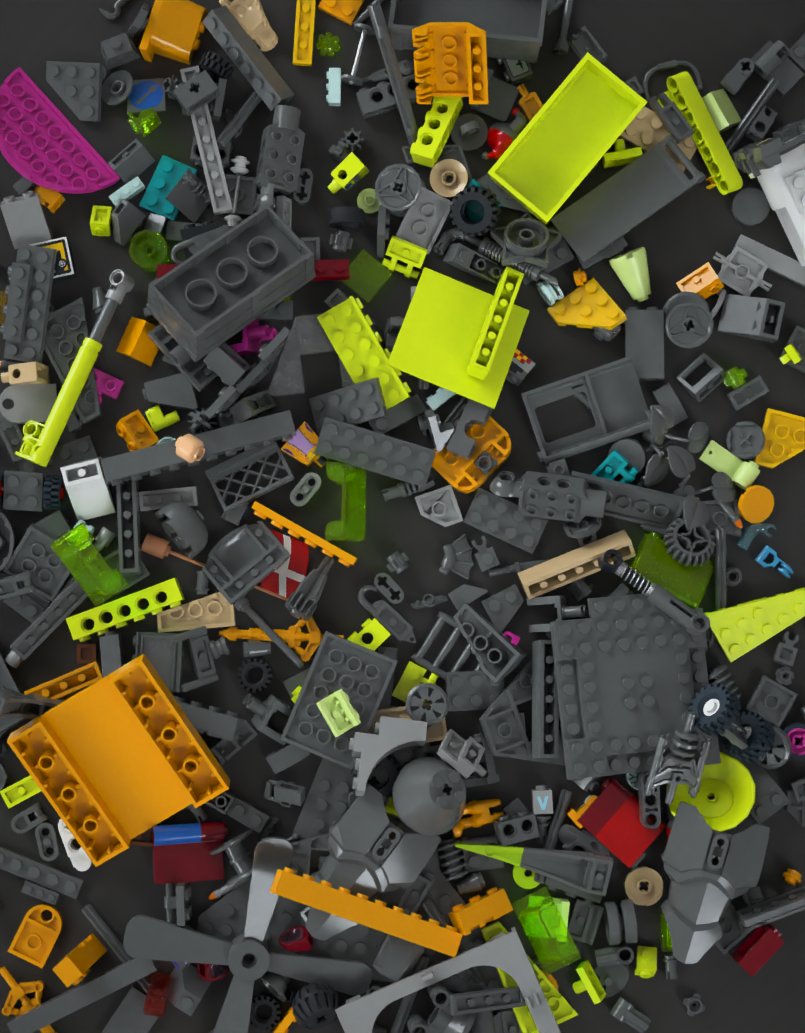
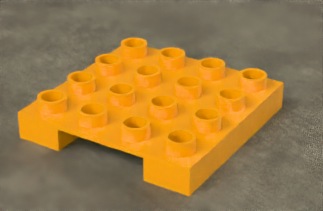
M145 654L140 655L15 730L7 740L11 749L95 867L128 849L131 839L191 804L195 808L201 806L228 790L230 785L229 777Z

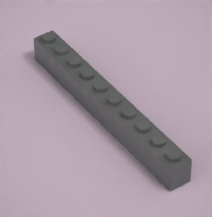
M287 410L193 436L204 443L205 453L201 460L213 461L218 459L220 455L232 456L237 454L239 450L244 449L246 452L256 449L255 446L263 444L264 447L275 444L274 441L282 439V442L292 440L293 436H296L291 412ZM177 440L100 459L108 485L112 484V486L122 485L123 481L129 479L137 481L142 479V476L148 474L156 476L161 474V471L167 469L175 471L180 469V466L186 464L194 466L199 464V461L189 463L177 456L175 446Z

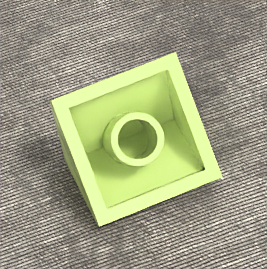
M724 89L712 91L702 98L720 134L742 121Z

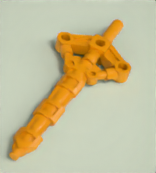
M313 616L309 620L301 618L297 621L298 623L290 626L288 630L273 629L284 642H288L289 647L296 650V653L305 662L311 659L324 634H321ZM306 624L309 633H303L300 627ZM229 627L227 630L219 631V636H224L232 641H237V638L254 641H272L261 628L237 630V627ZM309 641L305 650L299 647L301 642Z
M5 966L0 968V974L11 987L5 1005L2 1008L3 1015L9 1016L11 1014L18 1016L42 1004V992L45 987V983L42 980L20 982L18 984ZM35 992V998L33 999L26 995L27 993ZM18 999L22 1002L21 1004L23 1005L20 1010L18 1008H14ZM50 1024L39 1029L41 1033H58L55 1032Z

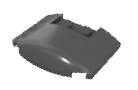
M257 521L258 524H245L227 534L211 550L206 566L202 568V571L231 605L246 596L251 589L274 570H278L291 556L262 521Z

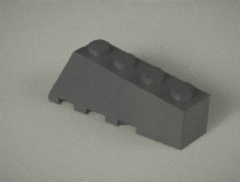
M174 696L197 732H206L207 735L238 741L243 723V718L238 717V713L227 711V714L220 712L221 708L209 706L208 709L202 707L203 703L197 701L187 703L184 702L185 698Z

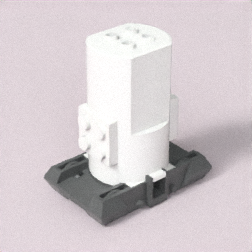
M805 119L789 123L772 132V138L749 144L730 155L739 174L748 173L750 178L757 177L771 209L775 210L801 266H805Z

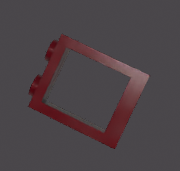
M771 924L760 926L731 957L753 977L785 943L781 939L783 935Z

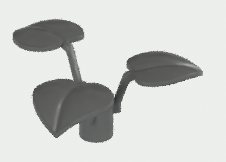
M663 405L650 406V429L642 432V439L651 443L650 447L658 455H652L648 461L645 473V487L661 482L668 473L669 462L666 458H663V453L656 445H661L665 438L688 442L687 450L691 453H698L705 448L709 440L710 429L706 423H694L688 432V439L666 435L667 429L671 428L674 424L675 415L673 410Z
M668 446L666 448L672 472L680 478L685 477L683 482L679 484L680 488L674 490L672 494L685 497L683 501V514L687 530L702 526L709 519L707 506L699 501V497L694 495L714 490V496L719 502L728 503L736 498V486L731 477L724 472H718L713 475V486L695 491L691 485H685L691 476L689 472L694 471L696 467L693 456L689 451L679 446Z

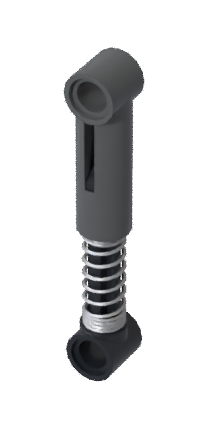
M615 549L607 550L599 558L598 565L602 571L615 573L620 578H625V581H629V584H633V587L641 590L649 602L684 626L690 635L698 636L709 628L710 620L705 614L696 612L658 583H650L649 580L645 579V576H641V573L637 574L636 570L633 571L632 567H628V564L623 561L619 551ZM607 557L612 558L613 565L607 562ZM694 621L700 623V629L695 626Z

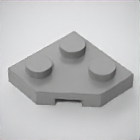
M451 485L415 497L421 516L443 527L464 521Z

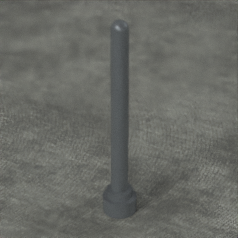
M566 0L559 39H557L553 47V52L556 54H568L569 45L566 39L573 0Z
M246 596L234 604V607L239 612L246 613L298 668L304 666V662L251 608L250 600Z

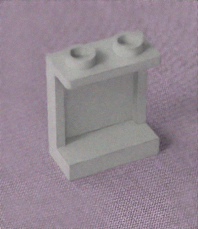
M27 191L22 193V196L16 198L15 196H8L0 204L14 249H18V243L30 245L52 240L53 234L51 228L48 227L39 199V192Z

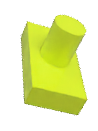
M617 139L613 143L615 152L603 155V168L632 163L642 156L641 147L626 150L624 139Z
M588 960L583 961L576 969L581 980L573 983V989L576 994L587 990L594 1004H597L603 1000L606 992Z

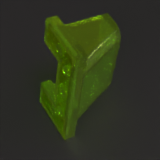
M82 522L51 543L50 546L97 607L128 586V583L117 568L112 571L92 544L94 537Z
M546 886L511 903L546 976L581 959L575 943Z

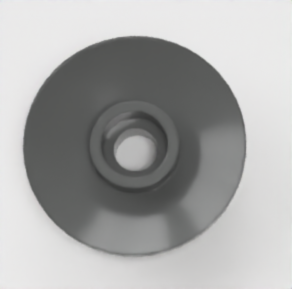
M119 70L108 76L102 85L101 97L103 101L108 105H117L123 102L132 91V75L125 70Z

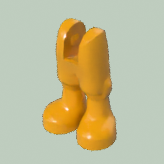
M473 800L467 803L463 815L472 814V816L460 819L458 824L452 828L454 838L461 837L463 830L466 828H480L485 824L498 820V816L504 815L503 811L490 814L489 808L501 805V800Z

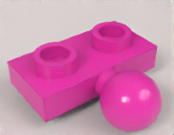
M94 368L100 404L102 402L101 394L117 400L124 381Z

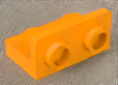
M709 262L676 283L681 292H695L704 299L712 294H716L724 287Z
M139 409L121 418L116 424L117 433L120 437L124 438L130 452L154 446L160 441Z

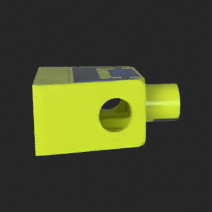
M351 152L331 172L334 179L327 187L333 194L342 187L347 191L369 172V169Z

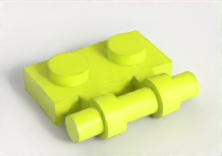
M392 236L385 254L392 257V259L384 258L382 265L388 267L390 271L394 272L395 270L403 273L407 278L417 279L420 272L413 270V267L421 269L428 249ZM398 260H400L402 262L407 263L408 266H403L401 264H398L397 262Z
M409 661L392 696L406 703L407 695L413 687L420 684V682L436 685L435 682L439 676L431 673L429 679L423 677L427 670ZM424 699V700H423V703H427V702H428L427 699Z

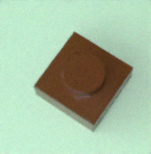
M77 644V664L97 661V644Z

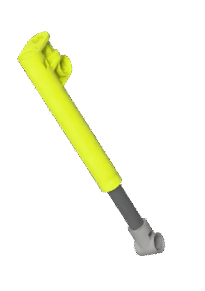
M117 269L111 273L109 278L111 285L105 296V304L89 338H84L83 345L78 351L45 424L28 421L24 425V437L22 439L24 442L19 452H15V455L40 466L47 467L99 355L98 352H100L103 346L100 342L118 304L121 305L125 294L134 287V279L122 270Z

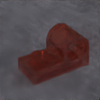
M155 972L151 974L143 1009L145 1015L164 1017L171 975Z

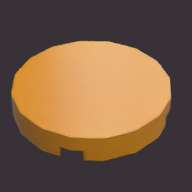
M761 485L748 487L746 492L741 494L738 502L739 514L750 523L763 522L770 516L774 507V497L771 491Z

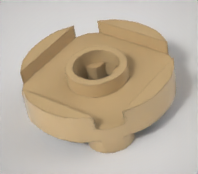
M647 866L636 867L626 876L624 881L625 893L637 905H653L662 896L663 880L659 873ZM647 881L649 883L647 885L648 890L642 889L640 891V882L645 883Z

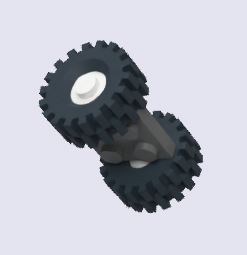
M714 683V686L708 684L707 689L702 687V692L695 694L696 699L691 700L690 703L693 705L688 708L690 712L696 713L694 725L708 736H718L719 732L725 739L723 745L726 747L724 748L742 763H752V760L757 762L760 756L762 758L765 757V751L769 752L771 749L769 745L774 743L772 737H775V733L771 724L756 712L748 711V714L742 712V716H740V712H738L741 709L740 700L724 685Z

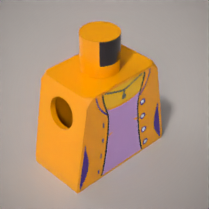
M305 421L296 430V436H293V439L287 441L281 448L284 453L306 466H309L314 461L322 468L329 460L327 457L314 454L319 437Z

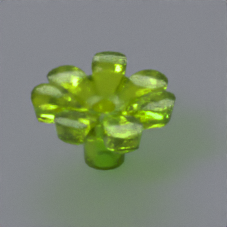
M327 32L326 36L323 34L318 36L319 42L316 43L315 47L316 49H321L320 54L322 56H325L327 52L329 56H334V50H340V45L337 44L339 42L338 36L332 37L331 32Z

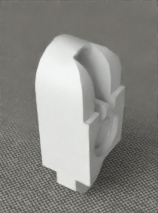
M60 819L58 830L73 867L78 871L88 870L92 865V861L82 847L75 848L73 846L75 837L63 820Z

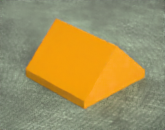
M131 317L116 352L151 367L159 348L147 335L156 326L145 320Z

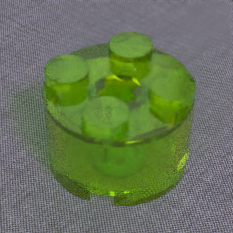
M143 230L133 236L129 247V254L137 267L145 272H156L157 265H166L170 260V249L160 233ZM148 248L152 250L151 254L148 253Z

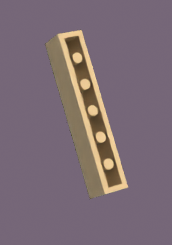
M621 530L519 572L518 576L528 599L530 600L600 571L598 560L607 550L615 549L619 551L623 561L635 557L636 554L629 536L625 530ZM607 557V562L613 565L612 558Z

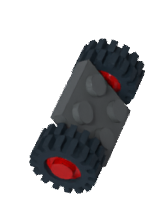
M14 470L0 472V506L3 505V509L42 512L43 506L44 509L61 510L65 498L63 476L46 475L44 481L45 472Z

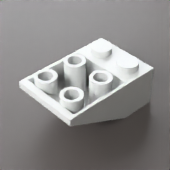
M101 457L65 465L60 468L78 521L116 512L110 488L105 479L100 460L102 459Z

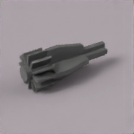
M202 408L201 413L197 409L195 410L196 414L189 412L188 416L193 419L187 422L192 424L189 430L194 435L199 432L203 433L204 430L207 432V429L214 430L215 428L212 426H218L216 422H211L217 419L215 415L209 419L204 414L208 408Z
M326 555L318 569H313L299 584L296 592L293 591L285 603V607L292 616L298 619L302 617L304 620L311 618L317 608L316 604L327 581L326 574L334 563L333 558Z

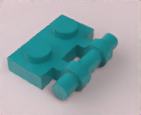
M615 449L591 475L614 480L620 473L623 478L619 482L628 483L635 479V475L639 470L635 466L627 470L625 466L629 461Z

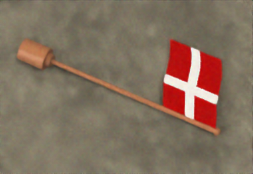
M269 529L291 556L278 570H274L261 581V587L256 585L254 588L287 601L293 591L296 592L299 584L305 579L309 561L308 544ZM150 533L147 534L141 551L161 559L171 554L198 566H206L204 563L172 551V546L169 545L170 541Z

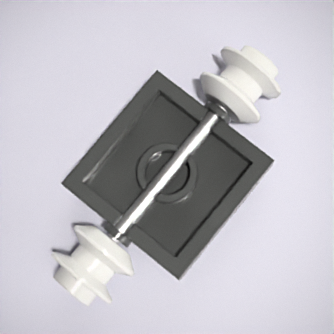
M236 156L235 159H231L235 165L230 170L235 175L225 174L233 211L225 213L230 215L224 217L229 226L233 227L243 221L238 215L251 216L254 214L252 205L254 196L257 193V187L254 186L256 178L243 176L249 172L246 169V165L250 164L247 158L243 156Z

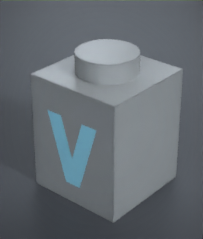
M547 785L535 786L536 789H531L532 813L552 814V789L547 788Z

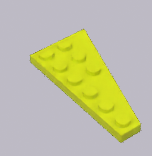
M805 587L784 594H776L773 597H764L737 604V606L721 608L718 611L703 613L709 618V628L728 661L733 662L805 616Z
M499 921L480 928L485 942L490 941V937L503 931L505 934L508 933ZM529 958L557 1024L577 1016V1012ZM496 968L503 987L518 986L508 973ZM526 1002L523 1007L512 1008L522 1033H539Z

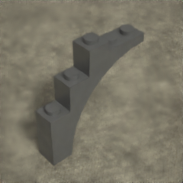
M10 688L1 689L0 718L18 717L35 719L67 699L58 698L52 700L37 693L24 695Z

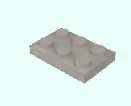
M421 187V194L417 202L408 208L395 236L428 249L427 254H429L453 202Z

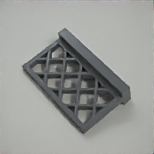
M274 441L275 444L264 447L263 444L255 446L256 449L244 451L205 471L225 513L295 479L276 441ZM278 453L279 459L277 464L268 462L271 455ZM253 464H263L260 473L251 471ZM266 465L275 467L272 476L263 474ZM279 469L287 471L288 476L283 479L276 478ZM237 472H245L243 481L234 479ZM249 474L258 476L255 485L246 483ZM261 478L270 479L267 487L259 486ZM222 480L228 481L225 490L219 489L216 483ZM232 483L241 485L238 494L229 492ZM244 486L253 488L251 495H241ZM227 495L236 497L233 504L226 506L225 500Z

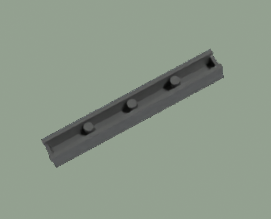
M132 958L12 1018L7 1025L11 1033H33L157 971L159 966L154 960Z

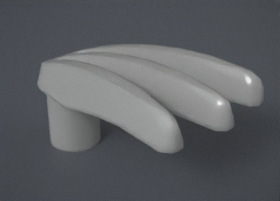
M720 289L716 293L719 297L711 311L712 318L717 314L726 295L725 289Z

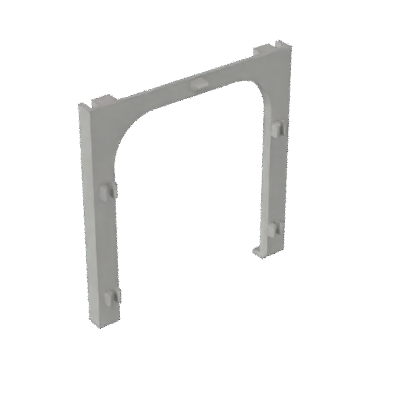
M515 927L511 928L512 931L507 934L504 931L490 937V941L363 997L360 994L346 1000V1004L335 1009L345 1033H372L377 1016L391 1002L468 968L485 965L505 971L516 981L539 1033H561Z

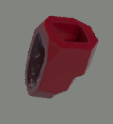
M304 926L291 928L279 937L281 947L291 952H304L314 948L313 937Z
M197 963V972L204 981L222 979L231 972L229 965Z

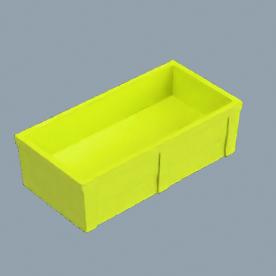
M587 52L493 165L488 175L495 184L546 225L627 126L647 104V101Z

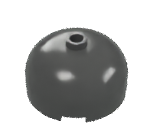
M171 502L155 513L156 518H161L163 521L161 523L163 530L179 549L187 551L185 555L188 558L192 559L205 548L208 541V530L203 522L204 517L198 510L195 511L189 505L182 502Z

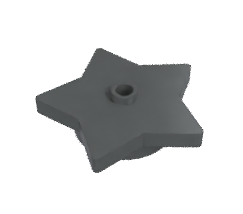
M525 213L520 219L513 220L507 226L496 227L490 230V236L503 248L502 266L527 262L547 269L549 250L562 240L563 235L561 232L547 229L542 222L533 219L529 213Z

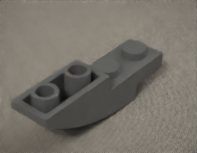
M227 790L205 803L259 834L270 818L269 815L255 808L254 805Z

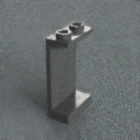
M628 307V310L623 312L627 317L625 321V357H632L639 381H662L664 379V310H658V307H647V310H639V307Z

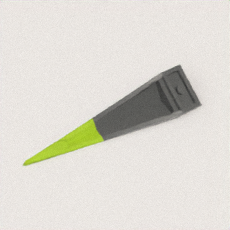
M462 842L454 843L458 848L519 866L586 893L606 896L614 862L612 857L594 855L592 852Z

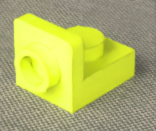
M93 205L90 218L92 235L111 236L112 207Z

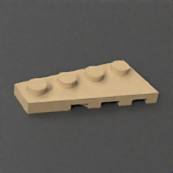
M218 592L157 613L158 633L193 630L202 626H206V628L236 626L234 604L231 605L222 593Z

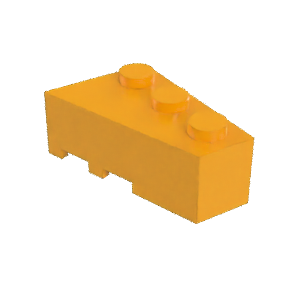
M497 886L488 889L486 891L487 894L482 897L476 895L470 898V903L464 906L463 903L452 907L453 911L449 912L448 915L453 926L458 928L457 933L469 935L471 930L478 927L481 928L486 923L512 911L513 907L504 888L497 889Z
M92 933L67 954L52 970L67 988L71 984L76 986L91 971L89 968L107 949Z

